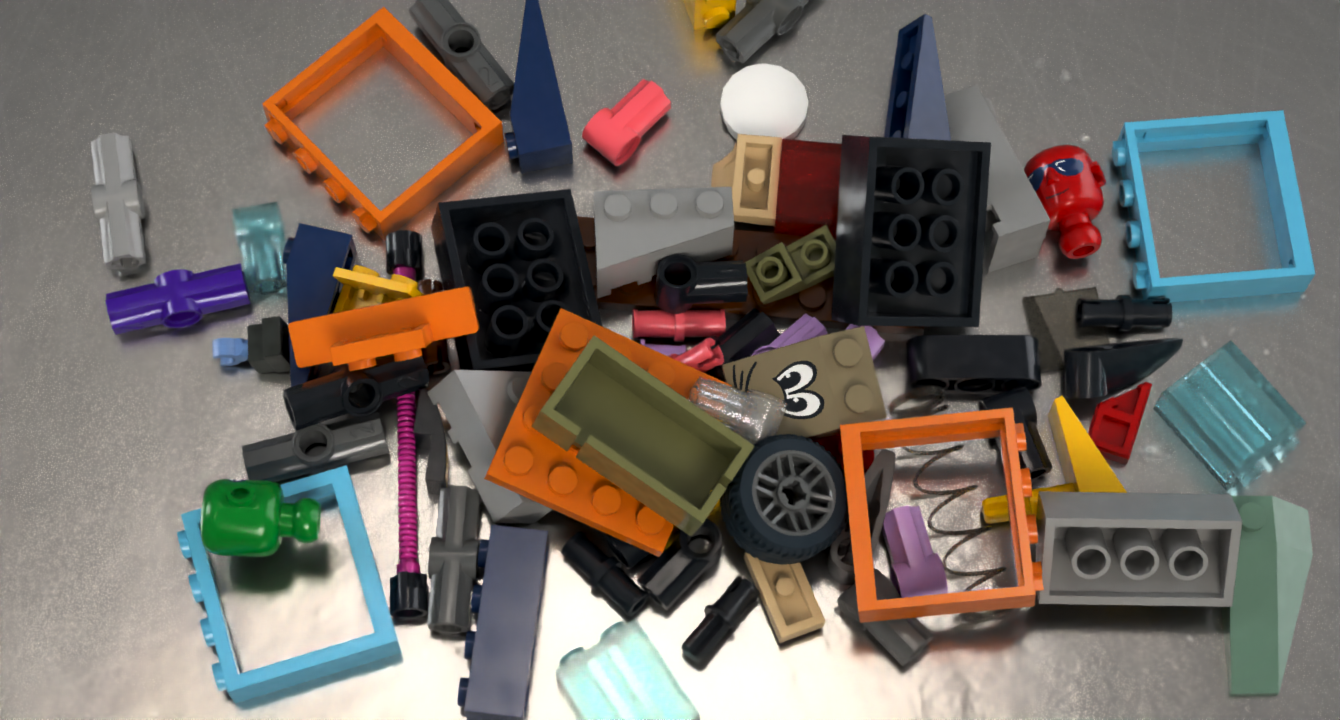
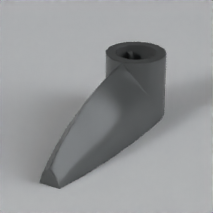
M885 448L879 452L865 474L873 554L885 519L895 469L896 452ZM849 516L841 534L831 544L827 561L829 574L835 581L843 585L855 583L854 564L847 565L843 563V558L847 552H852Z

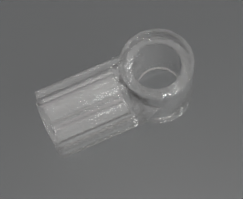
M700 376L693 385L688 398L690 402L752 444L769 436L777 435L788 405L786 401L758 390L748 389L745 392Z

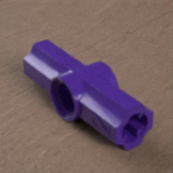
M241 263L195 274L185 269L170 270L158 275L154 279V283L108 293L105 300L108 316L115 335L160 324L168 328L188 327L198 323L204 314L251 304L249 289Z

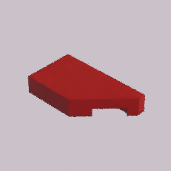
M1144 382L1129 392L1115 398L1113 396L1096 405L1087 433L1104 458L1124 465L1128 463L1150 394L1151 383Z

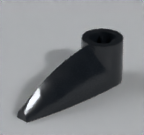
M1165 338L1065 349L1066 397L1081 399L1103 397L1107 395V392L1135 383L1153 373L1177 353L1182 346L1183 339Z

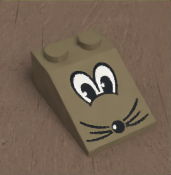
M864 326L817 336L721 366L725 383L732 385L729 399L738 435L751 444L779 434H794L810 438L814 441L840 435V425L884 421L887 418Z

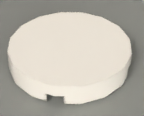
M762 63L746 66L731 76L723 88L720 112L727 130L736 140L738 134L782 137L783 143L786 140L789 142L794 139L805 125L809 102L805 87L795 74L781 66Z

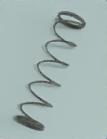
M925 386L910 390L893 399L888 405L889 415L896 418L923 417L948 410L950 405L946 404L935 408L944 401L946 393L939 386ZM939 394L921 405L906 409H895L914 398ZM959 444L948 449L935 451H916L906 446L901 447L905 451L916 455H936L917 471L913 480L916 489L930 495L953 494L931 512L927 520L928 528L943 535H968L945 553L942 560L944 570L958 576L985 575L967 587L963 592L971 591L984 581L1006 571V567H999L983 571L960 572L946 567L945 561L955 549L970 539L991 530L993 526L989 525L963 531H943L932 526L931 520L933 516L943 506L955 498L977 489L978 485L975 484L961 489L946 491L926 490L918 485L919 475L928 466L951 452L961 450L964 445ZM1015 608L990 610L984 613H959V618H961L960 622L963 624H977L996 619L1013 611Z

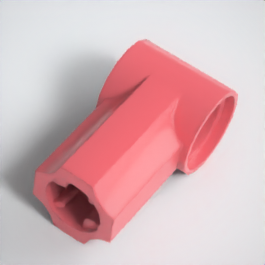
M643 79L611 110L603 108L597 112L585 126L582 138L614 166H620L636 151L641 142V137L671 109V101L666 97L663 89L655 82Z

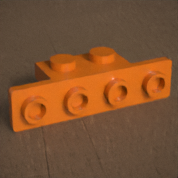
M464 286L297 320L289 323L288 329L296 364L299 368L332 362L333 366L348 364L349 371H355L377 365L376 357L393 354L395 362L422 356L421 348H426L433 341L476 333L479 330V323L471 288Z

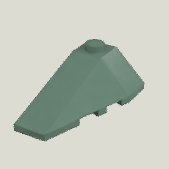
M1272 495L1232 496L1242 519L1233 604L1232 607H1221L1229 696H1277L1280 692L1313 556L1309 514L1307 509Z

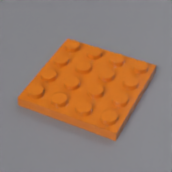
M560 308L484 479L660 557L674 525L577 459L576 455L580 451L578 447L572 444L570 449L566 451L535 430L532 425L545 403L594 335L717 420L732 385Z

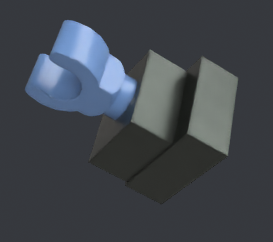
M280 316L262 318V324L247 326L248 340L242 338H217L212 340L213 358H220V366H233L248 359V362L259 374L290 371L289 329Z

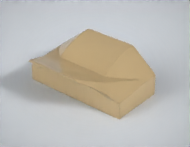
M738 134L732 151L713 165L711 187H732L734 221L775 226L782 137Z

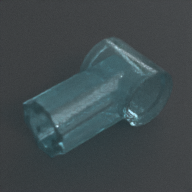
M278 201L232 208L233 225L238 247L242 249L245 282L249 293L273 294L287 287L281 245L285 237Z

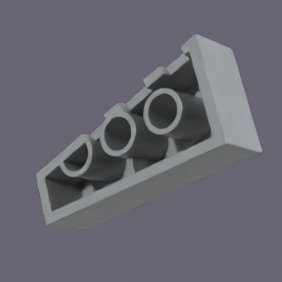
M977 85L945 94L951 140L991 143L983 259L987 273L1038 257L1051 220L996 121L991 101L988 98L984 99Z

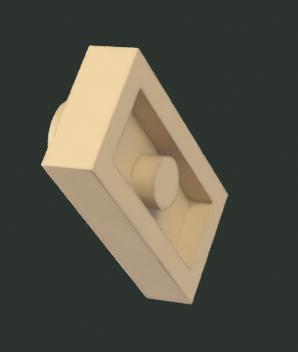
M745 552V563L760 593V598L779 643L824 627L826 621L800 562L787 565L767 563Z

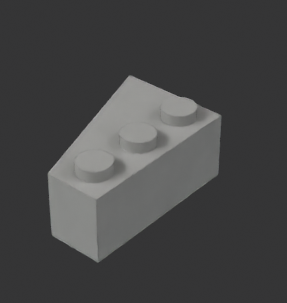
M732 187L594 191L597 298L610 295L611 289L635 281L638 285L652 281V276L657 275L659 263L669 255H685L694 262H711L732 255L734 237Z
M454 369L427 393L433 405L440 404L451 426V429L447 432L453 444L460 443L472 467L468 470V473L493 522L535 523L553 509L484 479L531 372Z

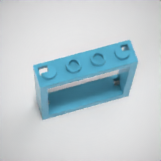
M1284 110L1124 123L1118 140L1113 141L1112 156L1114 165L1121 166L1123 180L1119 182V199L1122 207H1128L1130 221L1126 222V241L1129 248H1135L1137 262L1133 264V282L1136 289H1142L1143 299L1169 298V303L1305 292L1315 276V269ZM1258 143L1282 268L1160 278L1139 153Z
M347 465L284 483L280 486L283 490L285 503H295L302 498L317 500L330 495H336L375 633L244 673L239 672L208 551L202 544L200 530L201 508L181 514L185 530L177 532L178 541L184 558L192 557L196 571L195 574L188 576L190 587L196 603L204 601L208 616L200 620L202 633L207 647L215 645L219 658L218 663L212 664L213 675L219 692L227 690L234 703L402 653Z

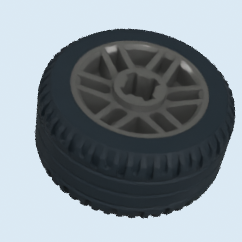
M794 434L769 436L753 444L755 447L733 480L726 487L727 489L720 498L721 515L723 522L726 523L725 527L729 535L733 536L735 543L741 549H745V552L752 557L779 565L795 564L813 557L830 546L844 529L849 516L845 472L840 462L837 463V458L829 450L826 451L823 445L816 441L813 442L810 438Z

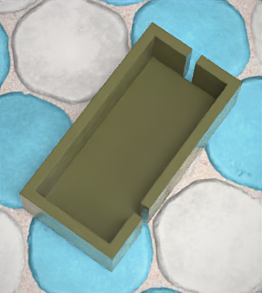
M595 335L545 403L532 425L535 430L566 451L570 449L572 444L578 447L580 451L576 455L577 459L691 537L705 522L727 489L726 487L733 480L755 447Z

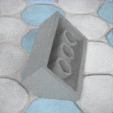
M1039 491L1036 517L1038 543L1035 545L1036 562L1041 561L1044 587V590L1037 591L1039 604L1232 607L1242 519L1231 494Z

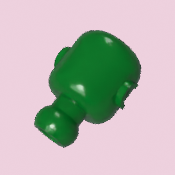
M220 479L211 482L204 491L200 521L201 539L204 548L212 554L238 557H268L279 550L282 537H293L298 542L308 544L319 539L321 503L312 498H302L295 503H285L283 490L278 483L264 480Z

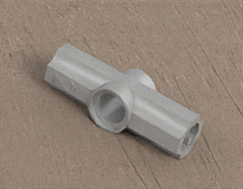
M117 133L102 134L98 139L91 141L96 185L91 187V196L96 221L101 228L104 264L107 270L133 271L137 270L139 266L146 264V253L144 251V236L141 219L145 218V207L139 180L136 179L132 142L129 136L118 135Z

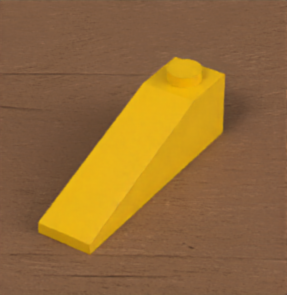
M1063 395L1054 399L1048 413V419L1066 484L1072 482L1076 492L1127 493Z

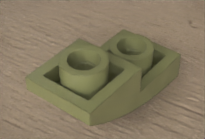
M824 225L788 246L781 242L746 261L747 275L761 302L768 304L833 277L836 240L828 226Z

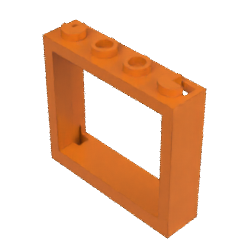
M384 6L262 103L268 121L264 126L274 140L279 144L286 141L295 150L293 156L299 165L309 174L315 170L324 180L322 185L327 193L337 203H341L344 200L354 210L352 216L358 225L367 233L374 230L384 241L389 233L400 229L504 142L502 121ZM384 47L473 135L380 211L292 120Z
M1013 407L840 425L860 623L1035 606V591L1044 590L1041 561L1032 562L1030 544L1038 543L1035 514L1026 515L1024 498L1032 497L1031 475L1029 468L1020 469L1018 452L1027 450L1026 435L1023 423L1015 424ZM999 437L1017 587L877 600L862 451Z

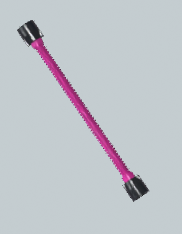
M409 230L389 233L386 236V272L389 275L398 274L416 281V273L422 270V236L417 232ZM415 391L397 397V444L399 445L397 447V460L399 462L398 518L400 519L398 521L400 525L398 527V541L400 542V561L396 565V575L390 577L389 595L390 615L405 619L419 618L428 614L427 575L420 574V564L416 560L418 558V550L416 549L417 492L415 491L417 489V481L415 480L416 441L413 433L416 416L414 412Z

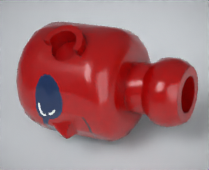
M1075 145L1054 146L1035 154L1026 163L1024 172L1051 220L1047 230L1061 233L1058 240L1060 250L1070 259L1084 258L1095 253L1101 246L1102 237L1099 229L1091 221L1100 214L1103 208L1104 197L1101 187L1106 185L1105 176L1097 161L1092 162L1088 152Z

